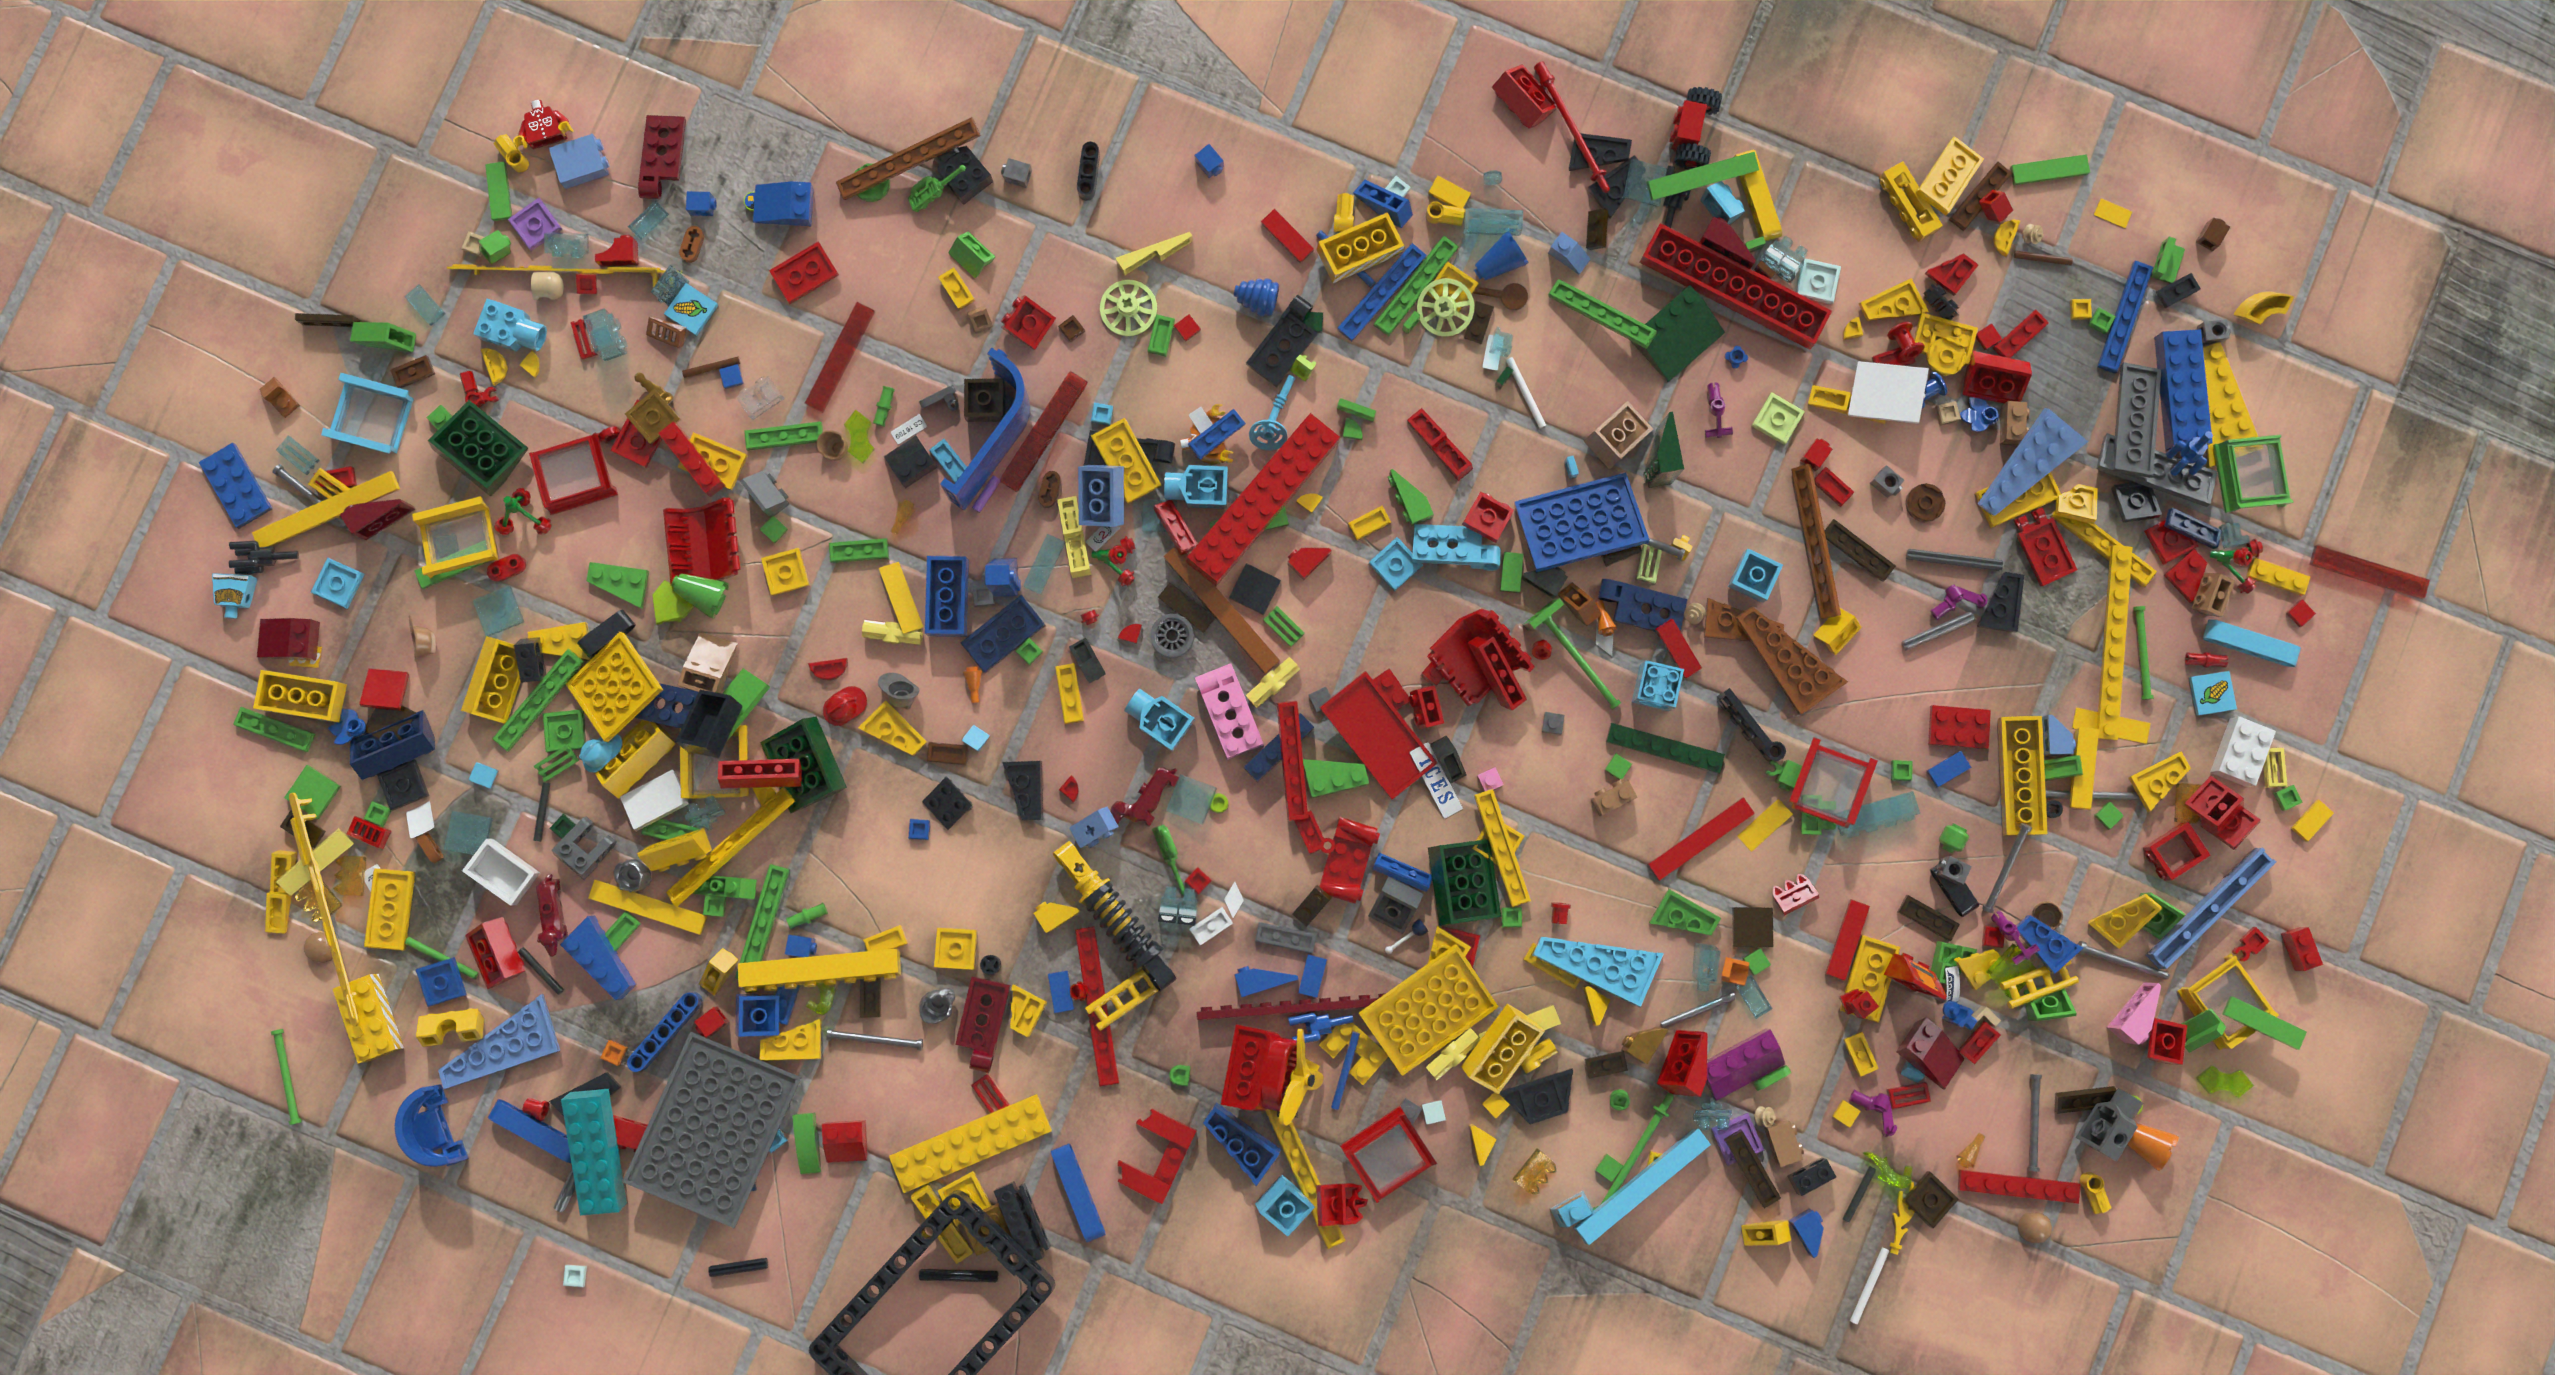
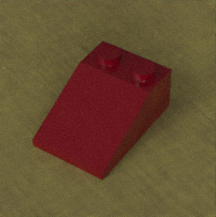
M1713 217L1699 243L1751 269L1756 260L1731 225L1727 224L1726 220Z
M401 499L353 504L346 507L344 512L339 515L351 534L368 540L416 508Z
M301 618L260 619L257 658L316 661L320 622Z
M1927 1017L1914 1024L1896 1051L1943 1090L1946 1089L1965 1059L1943 1030Z

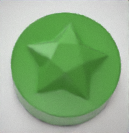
M1618 1089L1611 1093L1610 1105L1613 1109L1621 1111L1629 1106L1630 1098L1626 1091Z

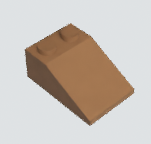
M1627 401L1594 430L1584 442L1611 469L1647 436L1653 428Z

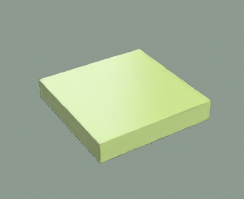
M1771 392L1751 426L1781 444L1786 445L1805 411Z

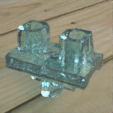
M714 796L704 799L706 805L704 808L700 809L697 803L687 805V814L684 816L691 826L697 825L698 828L705 826L708 831L712 830V823L717 822L718 816L725 814L724 808Z
M1709 1098L1708 1103L1701 1104L1702 1109L1709 1110H1695L1693 1121L1697 1122L1699 1130H1709V1120H1716L1717 1130H1728L1732 1110H1715L1722 1109V1103H1715L1714 1098Z

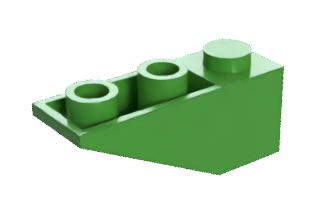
M1391 469L1388 481L1390 486L1395 487L1397 491L1395 497L1398 504H1402L1405 510L1402 514L1406 523L1410 522V525L1414 526V524H1419L1433 518L1434 514L1427 497L1394 469Z
M711 876L693 894L755 899L757 880Z

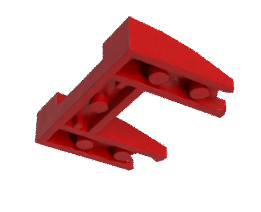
M1151 1109L1152 1115L1144 1121L1141 1118L1138 1119L1136 1124L1170 1140L1154 1176L1119 1160L1118 1166H1122V1179H1118V1182L1163 1204L1197 1129Z

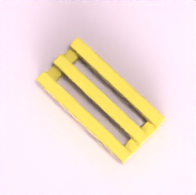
M2270 748L2263 765L2265 788L2288 787L2284 748ZM2275 752H2278L2280 783H2278Z

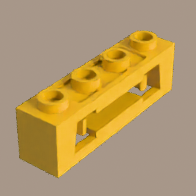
M1904 161L1882 173L1879 177L1880 185L1890 195L1891 203L1898 208L1902 221L1906 222L1909 226L1911 236L1920 242L1939 231L1943 225L1931 205L1916 194L1919 186Z

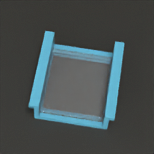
M340 373L338 380L344 383L331 428H323L321 435L377 451L397 454L414 400L408 395L409 391Z

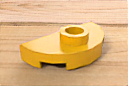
M2012 219L1999 225L1994 233V246L2005 257L2009 253L2020 220Z
M490 348L480 349L491 382L496 386L506 376L508 370L507 361L496 350Z

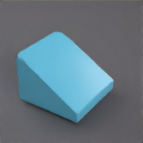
M973 725L962 741L980 752L990 735Z
M476 762L469 781L491 788L499 770Z
M1906 1061L1901 1071V1075L1916 1083L1920 1082L1925 1076L1908 1061Z

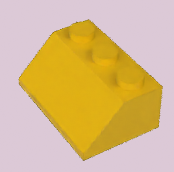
M702 828L649 845L638 852L637 855L651 871L658 869L659 872L670 869V865L673 864L681 866L689 863L688 860L695 858L696 861L707 857L706 854L712 848L705 829Z

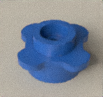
M1735 346L1731 352L1725 354V359L1729 360L1732 368L1736 369L1742 362H1747L1748 356L1740 346Z

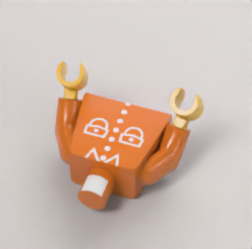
M1215 404L1211 410L1206 412L1212 424L1220 419L1219 417L1216 418L1217 416L1225 415V411H1218L1219 407L1223 406L1222 404ZM1194 423L1190 428L1191 437L1180 439L1182 451L1191 449L1188 443L1200 435ZM1223 442L1200 461L1210 465L1224 462L1232 463L1233 459H1228V455L1233 454V452L1226 450Z

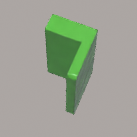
M969 232L958 236L948 252L974 278L979 276L984 266L992 263L995 259V256Z
M2169 236L2162 242L2151 274L2152 278L2169 284L2175 281L2185 251L2184 248L2175 245V238Z
M2211 1008L2181 1023L2187 1025L2186 1038L2188 1040L2185 1043V1049L2190 1053L2223 1035L2226 1026Z

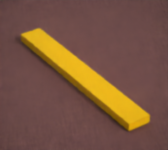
M389 471L252 532L254 540L259 543V547H272L339 517V514L343 513L344 509L350 505L373 502L400 490L393 471Z
M784 787L713 849L707 857L703 858L666 892L672 904L678 907L795 801L789 791Z
M1265 1110L1302 1193L1315 1206L1311 1213L1327 1249L1345 1242L1346 1240L1339 1225L1318 1226L1316 1185L1321 1184L1293 1122L1291 1121L1289 1125H1281L1279 1117H1277V1111Z

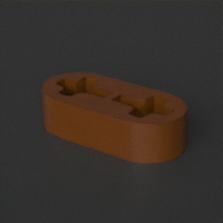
M1049 471L1044 475L1039 491V503L1045 508H1050L1056 503L1061 477L1055 471ZM1055 476L1057 482H1053L1052 488H1049L1050 482L1047 479ZM1048 491H1050L1052 501L1045 503L1042 497H1046Z

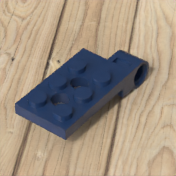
M1602 579L1598 599L1612 603L1617 602L1613 618L1615 622L1656 632V628L1673 619L1681 631L1687 599L1611 579ZM1644 603L1650 607L1648 614H1644L1641 610V606ZM1662 608L1668 611V617L1666 619H1663L1660 616V610Z
M659 683L663 691L634 718L681 729L698 692ZM660 699L665 700V705L662 709H659L657 706ZM678 703H682V705H683L682 711L679 712V713H676V711H675L676 705H677Z

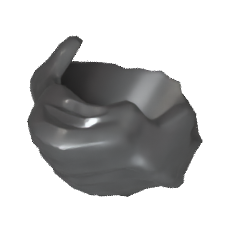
M630 859L623 863L620 862L614 869V879L619 884L620 890L636 892L645 889L652 882L649 868L637 859Z
M944 988L927 992L921 998L919 1004L921 1019L928 1024H937L948 1019L952 1014V1004L955 999L954 991Z

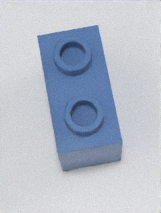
M1107 806L1095 811L1069 829L1081 849L1085 846L1092 848L1099 844L1098 839L1103 838L1104 840L1114 834L1113 830L1119 826Z

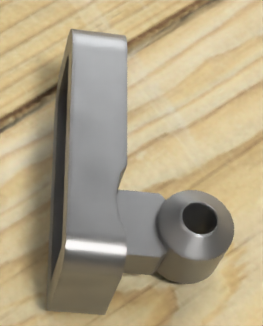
M952 384L920 400L919 404L924 408L944 398L946 403H948V408L954 411L958 408V402L955 400L953 393L957 391Z

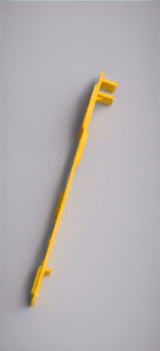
M471 264L447 266V269H474L475 275L480 274L479 270L577 271L578 273L592 274L646 272L650 273L653 278V287H658L659 273H667V270L654 267L569 269L529 265L528 268H524V266H519L520 268L505 266L477 267ZM672 277L668 278V284L673 282Z
M290 793L289 801L294 818L290 821L302 865L308 866L310 880L313 884L323 921L322 926L327 944L330 946L349 1019L353 1026H357L359 1019L352 997L356 993H351L324 896V885L317 861L314 859L304 823L305 821L313 820L317 816L316 814L302 815L300 806H305L312 802V798L300 800L297 798L296 793Z

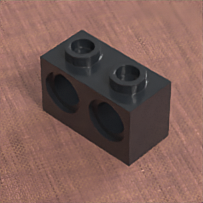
M540 637L520 639L514 644L520 682L541 681L546 675Z
M1821 1157L1787 1177L1796 1194L1803 1196L1835 1179L1836 1175L1828 1160Z

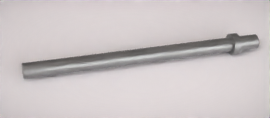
M2046 790V798L2070 799V791ZM2093 791L2092 799L2140 800L2136 792Z

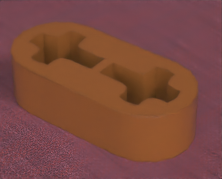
M691 226L686 230L679 250L680 257L687 263L697 260L704 241V233L697 226ZM697 231L699 237H695L693 241L691 234H695ZM690 247H691V251H692L693 255H689V256L687 257V256L685 255V251H686V252H689Z
M428 831L415 837L432 863L435 864L444 858L440 848Z

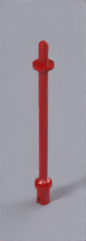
M1544 61L1537 63L1534 66V70L1541 80L1540 84L1548 89L1593 173L1590 177L1591 181H1597L1602 191L1607 193L1610 188L1604 178L1607 173L1606 170H1600L1554 86L1555 77L1550 74Z

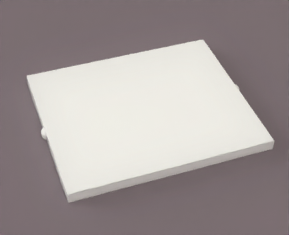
M1858 361L1848 416L1919 424L1929 368Z

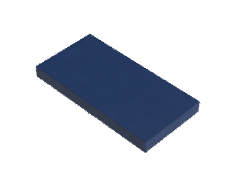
M1020 595L960 643L982 671L986 673L1046 625L1025 598Z

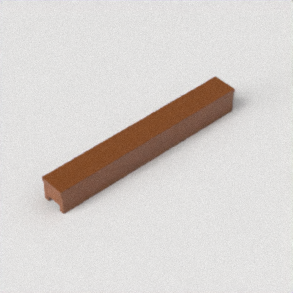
M1176 547L1171 549L1163 556L1165 561L1264 674L1268 673L1271 668L1280 662L1279 658L1223 594L1186 563L1188 554L1180 555Z

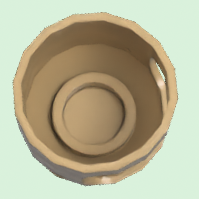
M534 272L531 277L533 300H541L542 297H548L551 300L559 299L564 290L563 280L560 275L554 272Z

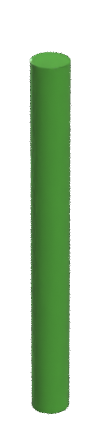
M408 937L405 941L406 945L439 962L450 959V957L411 937ZM457 962L459 972L473 979L477 978L479 972Z

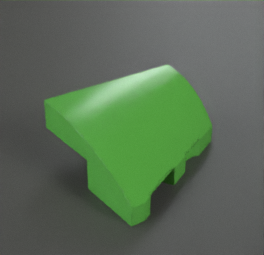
M1937 941L1931 971L1936 973L1940 983L1947 984L1945 968L1957 966L1954 961L1955 958L1970 957L1971 954L1977 953V949Z

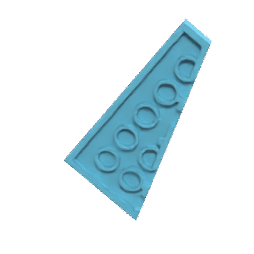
M1540 937L1533 952V956L1637 1007H1641L1664 954L1548 937Z

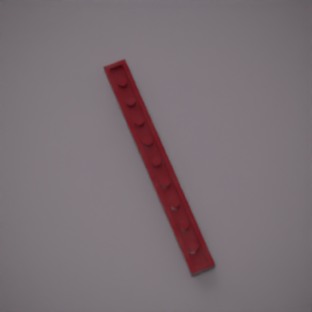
M1386 993L1378 994V998H1370V995H1358L1359 999L1351 1000L1350 996L1339 997V1001H1331V998H1319V1002L1311 1003V999L1299 1000V1004H1291V1001H1279L1280 1005L1272 1006V1002L1260 1003V1007H1252L1251 1003L1240 1004V1008L1232 1009V1005L1220 1006V1010H1212V1006L1200 1007L1201 1011L1196 1013L1197 1020L1361 1008L1369 1006Z

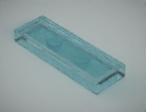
M1049 534L1046 535L1025 580L1024 588L1040 595L1042 594L1065 545V541Z

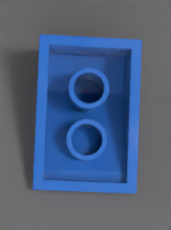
M789 181L755 185L753 223L811 226L814 193L811 182Z

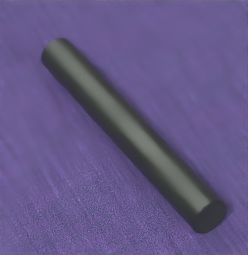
M542 783L533 841L541 842L551 783Z
M524 947L518 951L521 957L558 995L564 991L558 982Z
M1871 1166L1868 1167L1843 1217V1220L1850 1223L1876 1172V1169Z

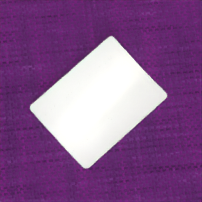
M430 801L406 812L410 838L417 837L434 828Z

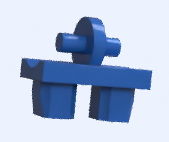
M1947 1001L1943 1005L1942 1011L1944 1016L1942 1019L1946 1022L1972 1030L1978 1021L1971 1016L1974 1011L1954 1001Z

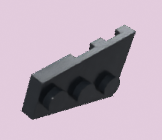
M2010 572L2002 574L1977 627L2013 633L2018 632L2025 575Z

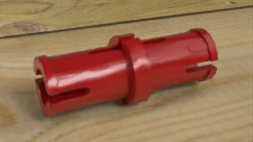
M2187 652L2185 658H2193V660H2185L2186 665H2202L2205 668L2210 666L2226 668L2228 662H2220V660H2228L2227 655H2211L2209 652H2204L2203 654Z

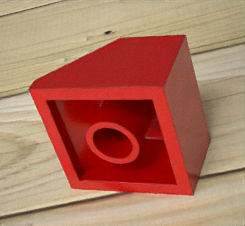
M2154 1018L2152 1030L2150 1031L2147 1058L2164 1064L2183 1065L2187 1025Z
M866 1120L825 1122L822 1124V1144L827 1163L867 1161Z

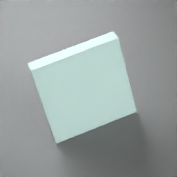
M1803 258L1796 293L1810 300L1832 305L1835 299L1841 266Z

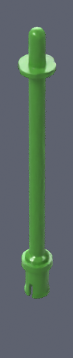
M1668 1093L1659 1108L1655 1105L1653 1106V1109L1656 1110L1655 1115L1602 1203L1620 1189L1662 1117H1669L1666 1111L1674 1099L1672 1093Z

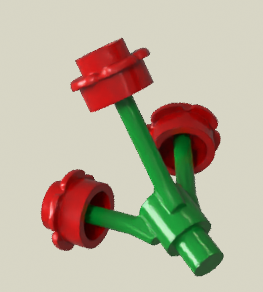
M518 488L513 492L512 498L510 496L504 498L503 501L506 506L505 516L495 522L494 528L502 535L512 533L514 526L513 521L509 518L511 512H520L534 522L533 529L539 535L548 533L552 525L549 518L546 519L541 516L536 519L521 508L530 504L531 494L529 491H525L524 488Z
M1125 536V538L1120 540L1121 545H1116L1107 550L1092 551V558L1104 561L1105 564L1120 575L1117 581L1121 583L1122 587L1125 585L1127 587L1130 586L1135 580L1133 576L1134 571L1131 572L1126 569L1122 572L1115 566L1118 563L1123 564L1126 561L1125 557L1127 554H1133V549H1136L1133 539Z
M2253 539L2246 543V548L2220 550V552L2211 551L2210 558L2222 562L2241 582L2237 586L2241 590L2240 593L2245 592L2248 594L2256 588V580H2253L2250 576L2244 579L2230 565V561L2233 559L2235 564L2241 567L2248 566L2253 556L2258 558L2260 556L2259 553L2263 552V546L2260 541L2258 542L2256 539Z

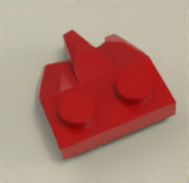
M1354 1183L1316 1185L1318 1226L1358 1223L1363 1218L1358 1208L1365 1207L1368 1199L1358 1196V1193L1362 1190V1185Z

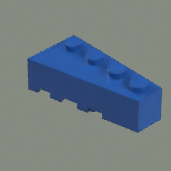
M994 558L985 565V585L994 597L1018 596V591H1021V579H1019L1017 574V558Z
M1218 1103L1214 1105L1203 1122L1257 1186L1279 1156L1281 1149Z

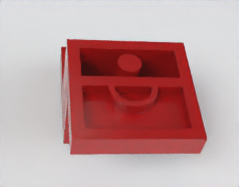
M2210 776L2185 802V807L2201 817V827L2233 850L2240 845L2261 820L2244 808V798L2213 776Z

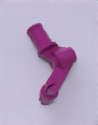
M1717 382L1714 383V388L1713 383L1707 385L1710 398L1708 404L1711 406V414L1716 416V429L1705 430L1706 438L1716 436L1717 438H1722L1725 435H1733V427L1721 428V416L1725 412V402L1721 397L1720 385Z
M1953 584L1945 590L1946 597L1944 601L1931 609L1930 612L1936 620H1939L1949 611H1954L1956 604L1962 599L1976 604L1978 608L1984 607L1988 599L1983 593L1979 595L1961 587H1956Z
M2001 911L1996 912L1999 918L1995 913L1992 915L1991 920L1999 927V932L2008 941H2015L2021 951L2020 954L2011 958L2016 966L2024 960L2028 961L2031 959L2030 956L2040 951L2036 943L2028 949L2024 948L2019 940L2020 932L2017 926L2008 921Z
M1854 1089L1849 1101L1864 1107L1866 1111L1875 1110L1882 1113L1883 1136L1886 1135L1885 1137L1896 1133L1897 1126L1893 1122L1890 1097L1883 1093H1879L1875 1097H1868Z

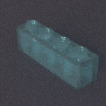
M1914 791L1862 805L1854 825L1850 824L1848 829L1837 825L1840 835H1847V838L1859 836L1858 831L1866 830V833L1878 830L1877 826L1884 824L1886 828L1897 825L1896 821L1903 819L1904 822L1914 820V815L1920 814ZM1850 809L1834 813V815L1846 819Z

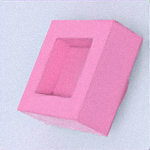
M1495 767L1477 775L1484 792L1503 786V782Z

